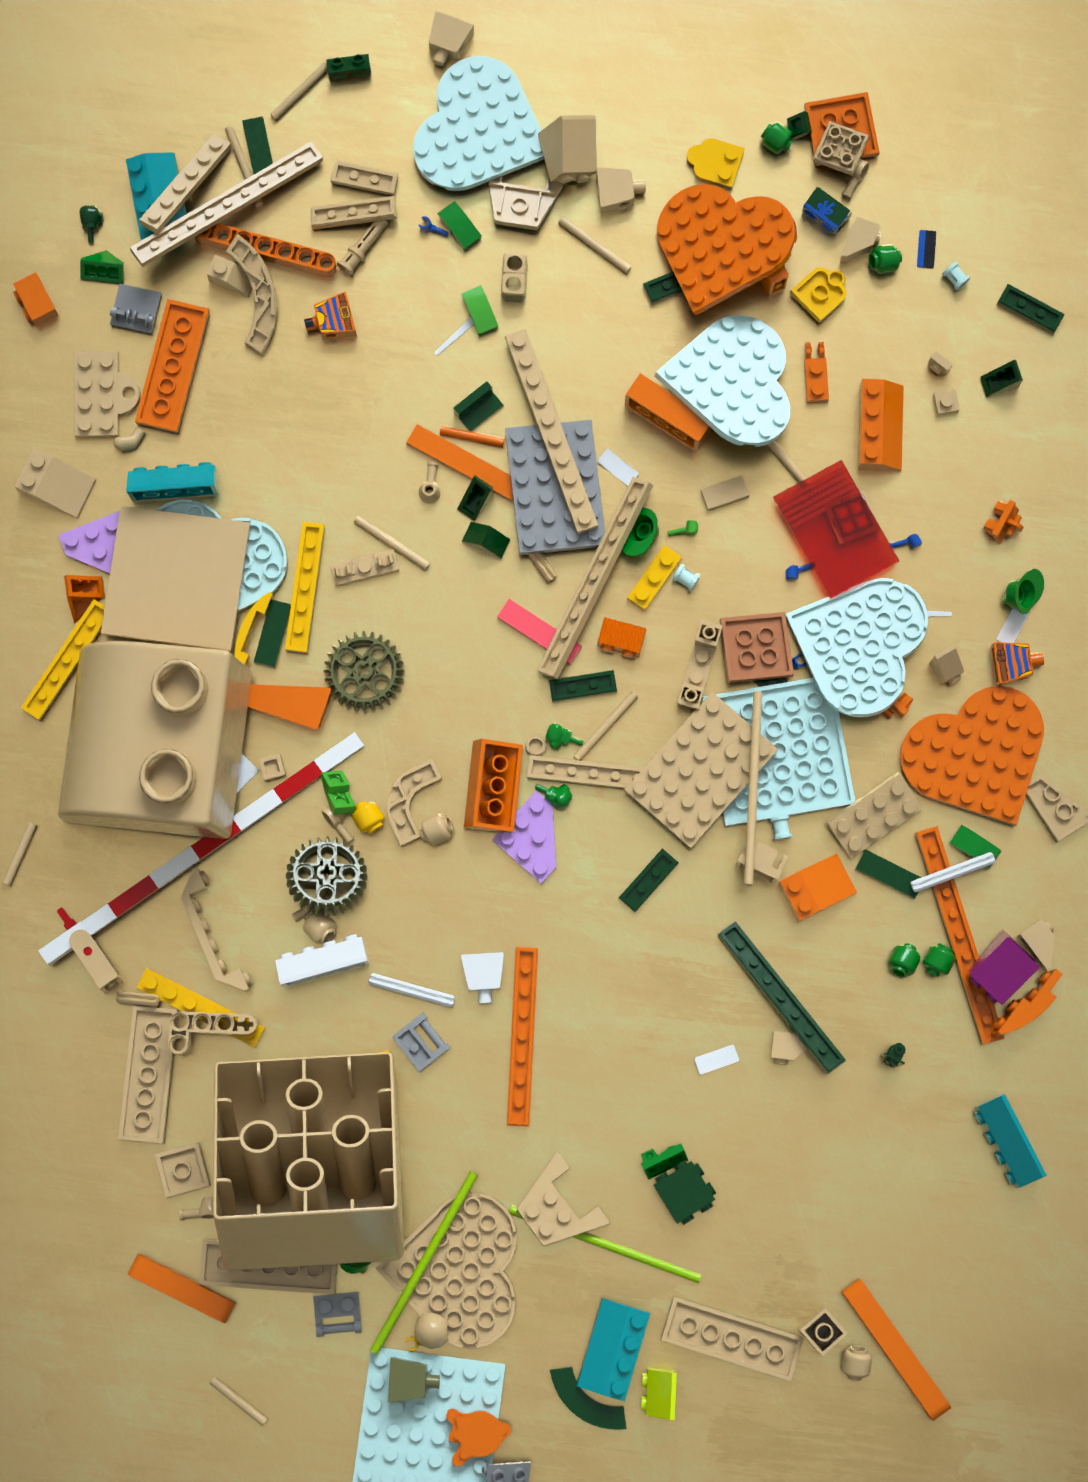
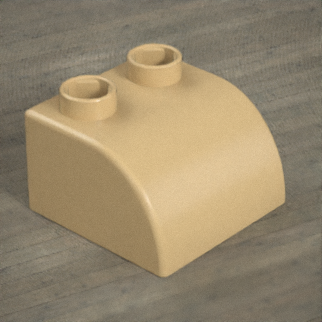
M103 641L85 645L80 650L58 809L59 818L66 823L220 839L229 838L232 833L252 677L251 670L227 650L129 641Z
M391 1053L219 1062L215 1065L213 1217L223 1264L227 1270L400 1260L403 1257L400 1139L394 1059Z

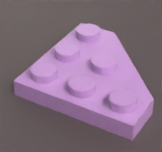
M119 511L59 534L58 536L66 556L110 574Z
M535 791L516 812L514 832H498L492 841L541 884L556 869L553 805Z

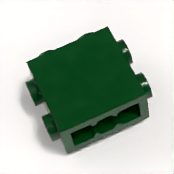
M685 1160L674 1166L676 1171L670 1175L664 1172L656 1177L657 1183L653 1185L677 1224L682 1222L683 1225L694 1219L693 1214L701 1210L704 1213L712 1208V1202L716 1200L713 1196L716 1194V1191L710 1182L707 1184L701 1177L704 1175V1172L699 1164H693L692 1161L687 1163Z

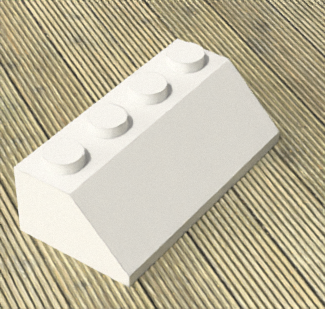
M357 934L344 937V942L336 943L333 940L323 943L322 948L314 949V946L301 949L302 953L293 955L292 952L280 955V959L275 960L280 985L285 988L368 965L369 960L363 938H357Z

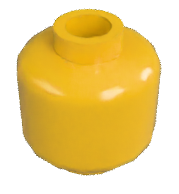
M364 800L356 805V811L352 814V819L362 833L368 832L370 835L383 827L382 822L385 817L375 802L366 803Z

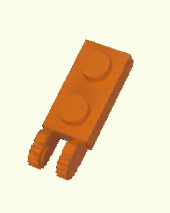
M824 341L818 343L819 358H811L812 346L810 342H805L806 359L804 360L807 403L829 402Z

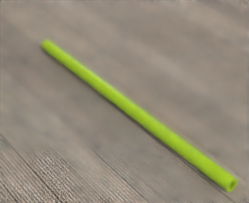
M469 1172L372 1345L370 1351L378 1355L478 1177L477 1174Z
M511 1205L510 1215L523 1219L517 1212L518 1207ZM589 1233L572 1236L573 1238L690 1281L700 1282L701 1274Z

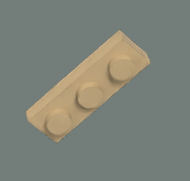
M335 160L331 176V183L394 196L398 180V173L337 160Z

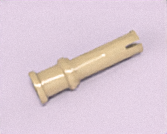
M386 220L373 222L358 242L348 248V253L341 261L337 262V266L346 274L352 275L354 273L353 269L360 261L365 259L364 254L388 225V222Z

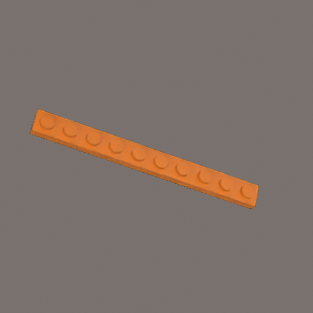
M938 826L916 832L915 834L928 875L949 868L950 864ZM951 879L933 886V891L952 950H954L953 954L956 957L958 970L982 1045L1004 1039V1034L996 1037L991 1035L995 1029L993 1025L999 1018L994 1003L985 995L987 991L982 986L978 989L969 980L971 975L968 970L979 959V955L955 880Z

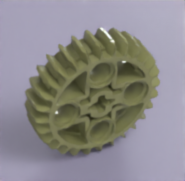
M365 631L362 632V637H358V634L354 632L353 639L346 635L347 642L344 643L342 640H338L339 648L334 645L332 646L335 653H328L327 655L331 661L324 662L326 666L330 667V669H324V673L330 676L324 680L326 683H332L327 687L332 690L335 689L332 693L333 698L338 695L340 696L338 699L339 704L345 700L346 708L354 704V711H357L358 707L362 706L363 712H366L367 706H370L371 710L374 711V704H378L380 708H383L381 701L384 700L389 704L388 696L396 697L393 690L401 689L397 682L404 681L399 674L405 673V670L398 668L404 663L402 660H396L401 654L400 652L393 653L396 650L395 645L390 648L388 647L390 644L389 639L383 643V636L381 634L375 639L374 632H371L370 637L366 636ZM357 645H371L362 656L352 649V647ZM375 650H382L384 655L381 659H374L372 653ZM346 653L353 655V659L349 663L341 661V657ZM388 658L392 667L391 679L380 671ZM338 664L348 672L340 684L336 672ZM368 667L367 670L369 674H362L361 676L360 669H366ZM385 680L387 686L385 689L379 690L375 687L376 682ZM347 684H355L356 690L353 693L345 692ZM366 687L376 694V696L371 698H357Z
M327 836L325 842H322L320 837H318L317 843L314 844L310 839L309 847L302 844V852L297 849L295 850L296 857L291 856V864H287V871L289 872H286V886L289 888V894L294 895L293 901H300V908L307 905L308 913L315 909L316 916H318L320 911H323L324 916L327 917L328 911H332L333 916H336V910L340 909L342 914H344L345 906L352 909V902L358 904V896L363 897L364 895L363 889H366L367 883L365 881H367L368 875L366 873L367 866L364 865V858H359V850L353 852V844L346 848L345 840L338 844L337 837L333 842H330ZM325 853H329L332 855V857L326 859L323 858L322 855ZM317 854V863H304L309 857ZM337 855L346 858L350 863L337 864ZM303 873L310 875L307 879L299 877ZM314 873H317V879H314ZM326 873H328V875H329V878H328L327 881H326L325 878H324L325 875H326ZM346 874H351L354 876V878L348 880L345 879L344 876ZM303 889H316V899L307 895ZM336 890H350L343 897L336 899ZM324 894H328L331 896V898L329 900H323L321 896Z

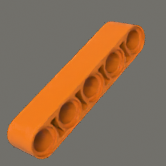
M137 1254L128 1272V1275L222 1323H226L235 1305V1302L203 1285H199V1283L141 1254Z

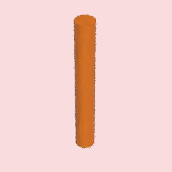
M441 426L440 434L500 447L504 446V438Z

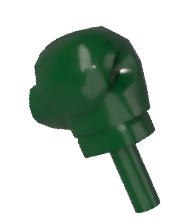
M85 205L79 210L82 229H87L88 243H93V229H97V224L103 221V212L99 211L96 205Z

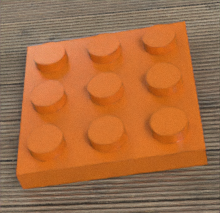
M868 92L804 104L805 112H808L812 130L810 138L814 155L829 121L869 135V140L861 158L878 156L880 154Z

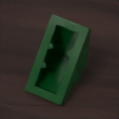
M1012 360L980 376L987 397L1019 388L1023 381L1016 360Z
M474 476L457 509L475 521L494 495L493 487L477 476Z
M470 522L462 542L502 559L510 539L489 525Z

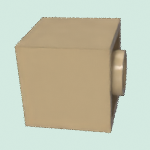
M825 1307L820 1308L798 1328L799 1332L822 1357L848 1335Z

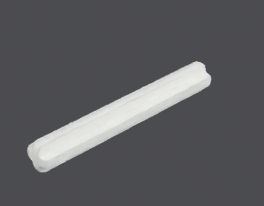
M991 852L911 881L912 890L919 892L995 863L994 855Z
M372 973L369 978V984L372 986L443 1006L452 1007L455 1001L453 995Z

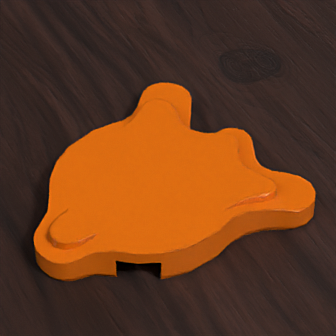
M451 1408L446 1414L447 1419L453 1426L449 1434V1440L451 1442H458L460 1445L452 1457V1462L457 1467L462 1466L469 1458L484 1457L494 1453L499 1448L501 1442L511 1433L508 1423L501 1422L487 1411L462 1413L455 1408Z

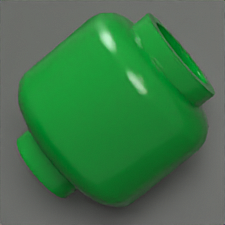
M780 122L769 123L760 136L763 138L762 144L776 154H779L782 150L786 152L793 143V140L790 139L792 131Z
M892 244L874 247L868 257L870 268L878 274L896 271L902 262L900 250H897Z
M912 944L897 945L894 947L888 960V965L891 968L890 971L902 978L911 976L915 973L921 957L916 951V947Z
M938 943L937 946L932 945L923 960L924 966L928 968L926 972L937 978L940 974L948 975L956 960L953 954L954 950L941 943Z

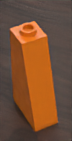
M250 684L247 709L319 733L333 691L328 687Z

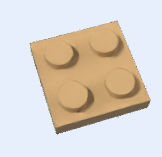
M199 1142L155 1154L166 1198L210 1186Z

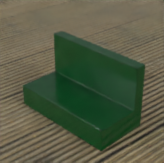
M486 381L453 407L454 414L468 431H473L504 405L493 393L492 386Z

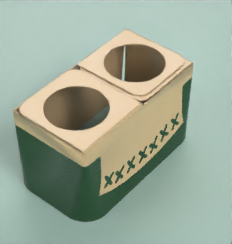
M504 253L501 298L506 302H523L526 298L528 264L525 254ZM508 259L522 260L521 268L516 271L509 269L507 266ZM517 277L521 282L519 290L509 291L506 288L507 279Z

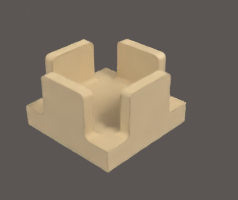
M746 842L735 864L736 867L745 870ZM759 842L755 847L754 875L776 884L788 857L784 855L778 869L773 868L772 865L778 850Z

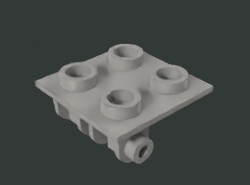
M119 284L114 308L111 307L110 325L152 334L161 292Z
M518 1461L515 1463L486 1464L482 1466V1475H486V1482H528L531 1462Z

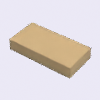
M742 475L701 489L708 511L749 497Z

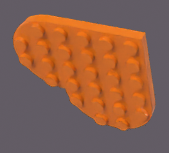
M700 184L681 190L667 202L658 219L657 236L693 313L697 316L780 269L792 255V248L797 241V228L789 210L775 199L756 196L736 202L724 189L714 185Z
M1006 686L984 688L974 693L965 701L958 715L947 713L934 714L923 718L909 730L904 738L900 752L902 772H904L911 787L929 799L1016 826L1044 737L1043 718L1036 704L1023 692Z

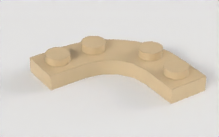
M433 759L425 761L403 773L396 780L389 794L387 802L388 818L400 846L421 838L411 817L410 803L415 793L442 779Z

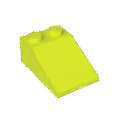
M647 1368V1373L642 1374V1387H646V1396L641 1397V1410H645L646 1416L675 1420L677 1378L675 1370Z

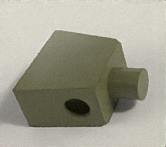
M398 1357L390 1358L388 1402L422 1399L426 1397V1388H440V1375L427 1374V1364Z

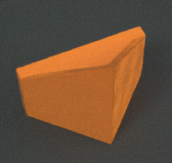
M64 576L67 600L74 624L81 619L93 599L99 602L102 598H105L102 576Z

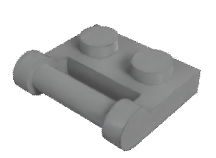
M424 1012L392 1036L419 1072L451 1048L426 1020L428 1017ZM421 1026L438 1048L436 1051L432 1052L414 1030L415 1027Z
M359 1292L313 1296L317 1337H324V1334L352 1331L362 1333ZM352 1315L354 1318V1322L323 1325V1318Z

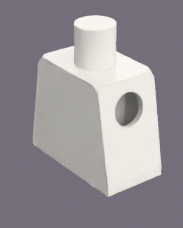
M504 953L461 955L469 991H478L479 1004L492 1003L491 990H500Z

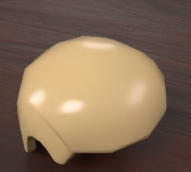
M431 1312L422 1314L418 1318L414 1330L416 1340L421 1346L429 1349L442 1347L449 1335V1332H447L448 1322L439 1314Z

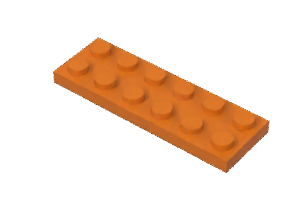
M167 299L135 419L136 424L178 433L210 313L209 308Z

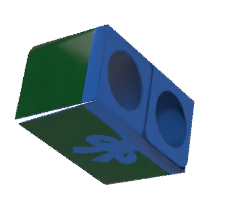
M819 187L815 188L802 210L803 213L834 235L837 234L852 214V212L849 214L851 210Z

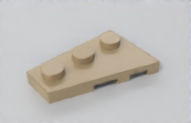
M1040 774L1030 780L1026 795L1057 842L1088 823V813L1043 775Z

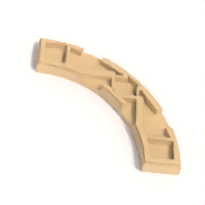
M237 234L226 250V253L233 257L246 273L251 283L255 303L252 326L244 343L263 355L269 345L276 323L277 299L275 287L268 267L262 257L248 241Z

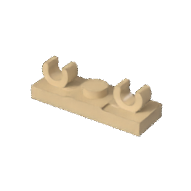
M394 549L331 564L336 587L399 571Z

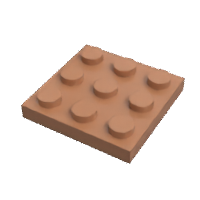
M785 612L720 618L728 683L794 676Z

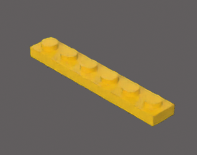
M302 523L285 651L307 653L324 524Z
M93 599L22 705V710L41 721L77 667L80 650L85 645L93 643L101 631L105 608L103 604Z
M146 968L136 987L148 994H156L161 1001L183 1012L237 1014ZM202 1017L199 1019L209 1024V1021L206 1017ZM224 1018L220 1021V1028L222 1030L230 1028L231 1021L229 1018ZM235 1018V1031H238L237 1026L245 1027L246 1031L249 1030V1027H253V1023L248 1019L246 1023L237 1022L238 1018ZM259 1025L257 1032L253 1035L230 1036L256 1048L265 1028Z

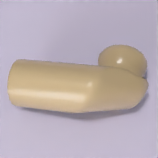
M136 427L131 436L116 437L113 444L120 451L134 450L145 432Z

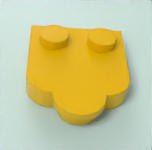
M709 138L704 140L701 145L690 147L687 152V160L694 166V175L698 180L732 190L745 148Z
M818 267L792 288L790 294L820 323L845 300L847 294L844 287L846 279L841 271H828L826 268Z

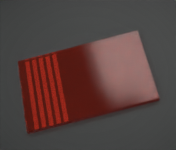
M842 460L773 497L830 599L899 562L898 557Z

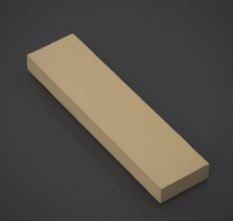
M394 196L310 207L311 227L313 230L397 219L396 199Z

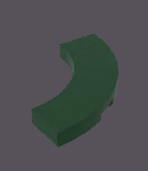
M572 1367L550 1370L552 1382L558 1396L577 1417L600 1428L613 1430L627 1429L623 1406L605 1405L590 1398L580 1387L576 1386L577 1381Z

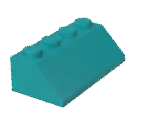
M173 152L143 153L126 159L141 241L154 234V232L141 226L139 219L179 174L176 156ZM185 203L164 227L186 215Z
M202 462L198 466L191 467L189 464H179L177 468L156 466L153 470H147V468L138 467L134 468V471H128L126 490L132 502L219 495L217 468L210 462Z
M1005 1094L998 1095L975 1107L977 1111L974 1113L980 1125L984 1124L987 1130L985 1136L989 1144H994L998 1151L995 1153V1156L1000 1165H1005L1008 1171L1005 1175L1011 1186L1015 1185L1016 1188H1020L1047 1176Z
M602 1298L576 1386L625 1402L650 1313Z

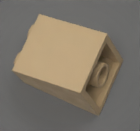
M561 115L538 133L551 182L560 181L561 184L570 181H577V183H583L588 181L589 177L597 172L595 115Z

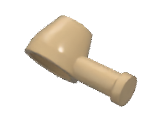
M860 159L854 175L851 176L852 178L846 189L842 192L843 196L849 199L852 198L856 186L864 179L868 172L869 162Z
M429 461L427 463V480L420 486L419 496L426 503H434L440 497V488L435 483L438 463ZM427 487H432L433 492L426 493L425 489Z
M330 806L321 811L328 824L335 828L341 838L346 841V844L354 838L341 823L346 813L334 815Z
M213 1197L203 1198L200 1209L179 1210L180 1221L192 1218H214Z

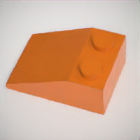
M837 854L815 863L778 883L798 923L857 893Z

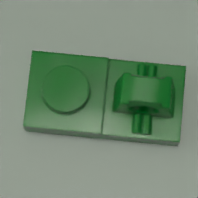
M681 1143L668 1147L660 1155H657L654 1149L641 1154L643 1159L641 1165L648 1180L674 1168V1166L684 1160L688 1161Z

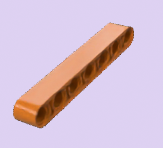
M220 223L209 228L205 235L195 236V239L201 244L227 250L236 235L239 234L242 238L250 241L249 243L259 253L263 261L323 277H331L337 271L335 257L328 252ZM221 234L229 235L225 241H221L218 238ZM263 245L270 246V249L266 252L259 250ZM288 250L291 252L288 257L280 256L282 251ZM304 256L312 258L308 263L301 262V259ZM326 261L332 263V266L327 269L322 268L321 265Z
M859 1278L841 1291L931 1420H936L950 1410L951 1406L863 1281Z

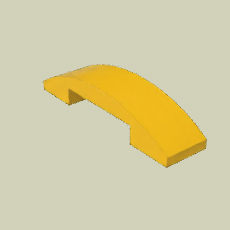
M266 593L253 605L240 627L235 646V657L245 666L248 665L251 657L249 654L244 653V649L258 614L266 617L270 600L274 599L273 593Z

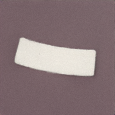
M606 449L597 460L598 463L627 486L632 477L636 478L639 475V472L626 464L610 449Z
M734 1045L695 1058L700 1074L739 1061Z

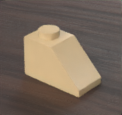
M856 216L840 262L845 263L872 250L874 244L878 245L882 233L879 232L881 225Z
M214 255L206 273L209 282L249 297L252 290L251 283L241 266Z
M954 645L936 654L930 661V665L942 685L946 683L952 685L961 679L960 675H962L964 669Z
M1041 918L1017 937L1041 969L1047 971L1051 968L1055 936L1052 933L1054 929L1047 920L1044 922Z
M772 1032L770 1059H775L776 1064L788 1065V1061H793L807 1050L795 1033Z

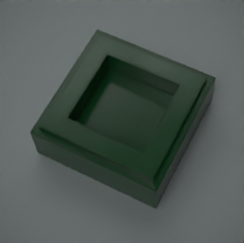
M803 111L787 118L788 127L792 131L791 139L796 140L812 133L808 112Z

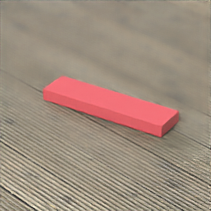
M508 599L497 616L498 619L546 650L557 629L511 599ZM577 642L575 643L566 663L569 665L572 663L582 645Z

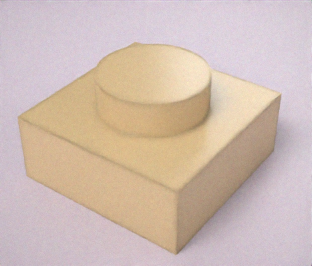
M937 351L934 352L928 362L930 368L935 373L943 374L944 376H946L953 365Z
M955 389L933 394L937 416L959 412Z
M280 753L258 759L264 781L286 776Z

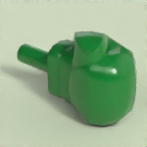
M553 723L548 727L545 737L550 742V747L557 749L562 745L567 746L569 742L581 746L584 742L572 737V731L557 723Z
M539 784L535 786V789L545 793V799L557 808H565L572 800L573 795L566 784L561 785L559 788L552 785L549 789Z

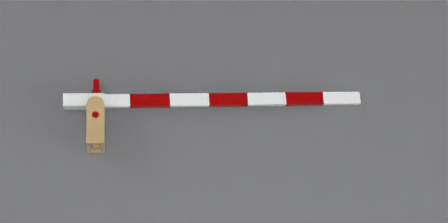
M354 732L233 817L232 833L229 838H201L82 922L76 923L74 919H70L62 907L59 908L57 913L64 921V927L67 931L38 950L46 963L51 966L74 950L99 989L104 994H107L124 981L113 968L92 935L319 779L323 772H329L365 747Z

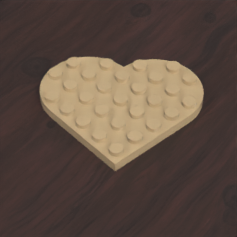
M467 1194L407 1301L420 1316L431 1312L439 1314L448 1322L447 1332H449L446 1342L460 1348H480L493 1343L506 1332L515 1313V1292L504 1269L511 1262L515 1253L517 1232L512 1216L499 1201L485 1194ZM456 1196L445 1201L403 1242L404 1254L400 1260L383 1261L376 1268L400 1295Z

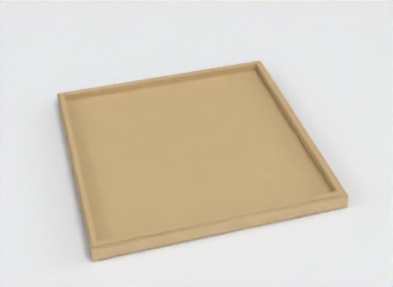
M120 506L101 634L232 652L251 526L250 522Z

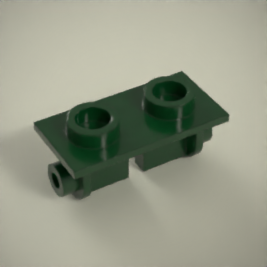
M369 54L326 59L329 79L348 78V72L351 71L352 77L367 76L368 73H371Z
M901 1043L890 1046L887 1053L880 1054V1057L884 1058L883 1063L893 1068L904 1065L905 1062L901 1060L906 1051L905 1046Z

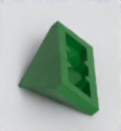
M107 250L82 257L80 259V279L123 284L124 262Z

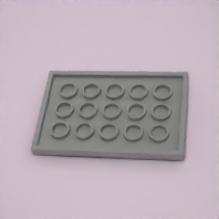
M592 420L561 423L598 522V528L580 534L576 532L538 426L505 428L520 555L595 548L599 546L605 534Z

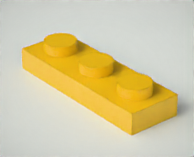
M664 545L627 599L645 611L676 568L682 556Z

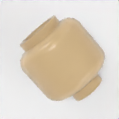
M438 813L422 821L420 835L424 842L428 841L431 845L436 846L452 837L454 827L448 816Z
M311 911L305 916L303 930L314 942L325 943L334 937L336 923L328 914L325 917L324 912L320 911L318 916H316L315 912Z
M859 1345L850 1346V1349L845 1350L843 1353L841 1370L844 1374L848 1375V1379L853 1381H861L862 1378L869 1376L872 1365L871 1353L868 1352L866 1347Z

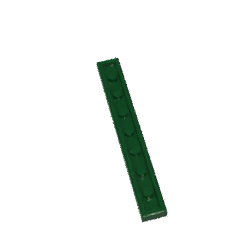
M735 921L718 934L720 940L827 1075L842 1065L846 1059Z

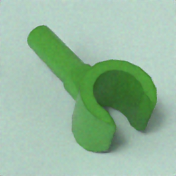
M688 520L686 528L669 530L668 535L681 533L695 535L698 532V523L694 520Z

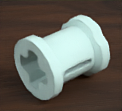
M958 262L950 265L942 273L944 277L947 276L952 282L956 291L970 280V276H966L958 267Z
M681 564L672 581H678L688 587V591L691 592L700 578V574L692 573L685 568L684 564Z
M789 815L769 819L774 829L775 836H773V841L793 837L788 826Z

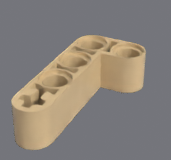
M175 1012L169 1021L168 1047L174 1054L184 1055L188 1053L191 1047V1033L249 1036L257 1032L259 1024L255 1017L248 1014ZM179 1016H184L186 1019V1025L183 1028H177L175 1025V1021ZM202 1017H206L209 1021L205 1029H199L197 1024L198 1020ZM224 1018H229L231 1021V1026L227 1030L220 1028V1021ZM235 1018H238L237 1022L246 1023L247 1019H249L253 1023V1027H249V1030L246 1031L245 1027L237 1026L238 1031H235ZM181 1038L185 1041V1047L181 1051H177L174 1048V1042Z

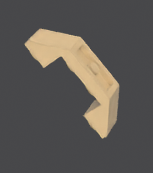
M701 620L677 704L699 709L722 625Z

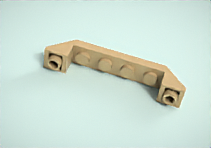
M196 867L192 869L181 896L192 926L215 979L242 991L249 992L251 991L249 985L252 984L248 972L243 973L241 969H238L227 975L224 974L227 968L223 959L218 960L215 953L218 951V947L214 938L209 939L207 931L210 930L205 918H200L198 911L201 910L197 898L192 899V896L208 890L206 884L209 881L205 872H200Z

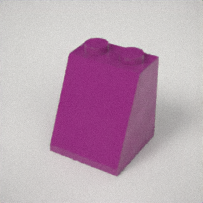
M1003 930L968 970L971 975L969 980L978 989L982 986L987 991L985 995L994 1004L998 1001L1003 1005L1040 967Z

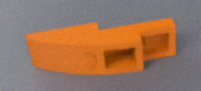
M1057 969L1045 971L1038 979L1040 984L1036 989L1032 988L1025 998L1014 999L1009 1003L1006 1008L1008 1012L1004 1017L1001 1016L993 1025L995 1029L991 1035L996 1037L1015 1031L1040 1016L1057 998L1050 991L1063 974Z

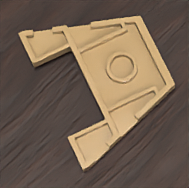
M549 174L546 189L502 183L503 176L488 181L495 224L537 231L564 184H561L560 181L551 182Z
M558 1152L553 1156L517 1208V1212L543 1246L610 1224V1221L599 1206L579 1220L557 1191L552 1182L570 1169Z

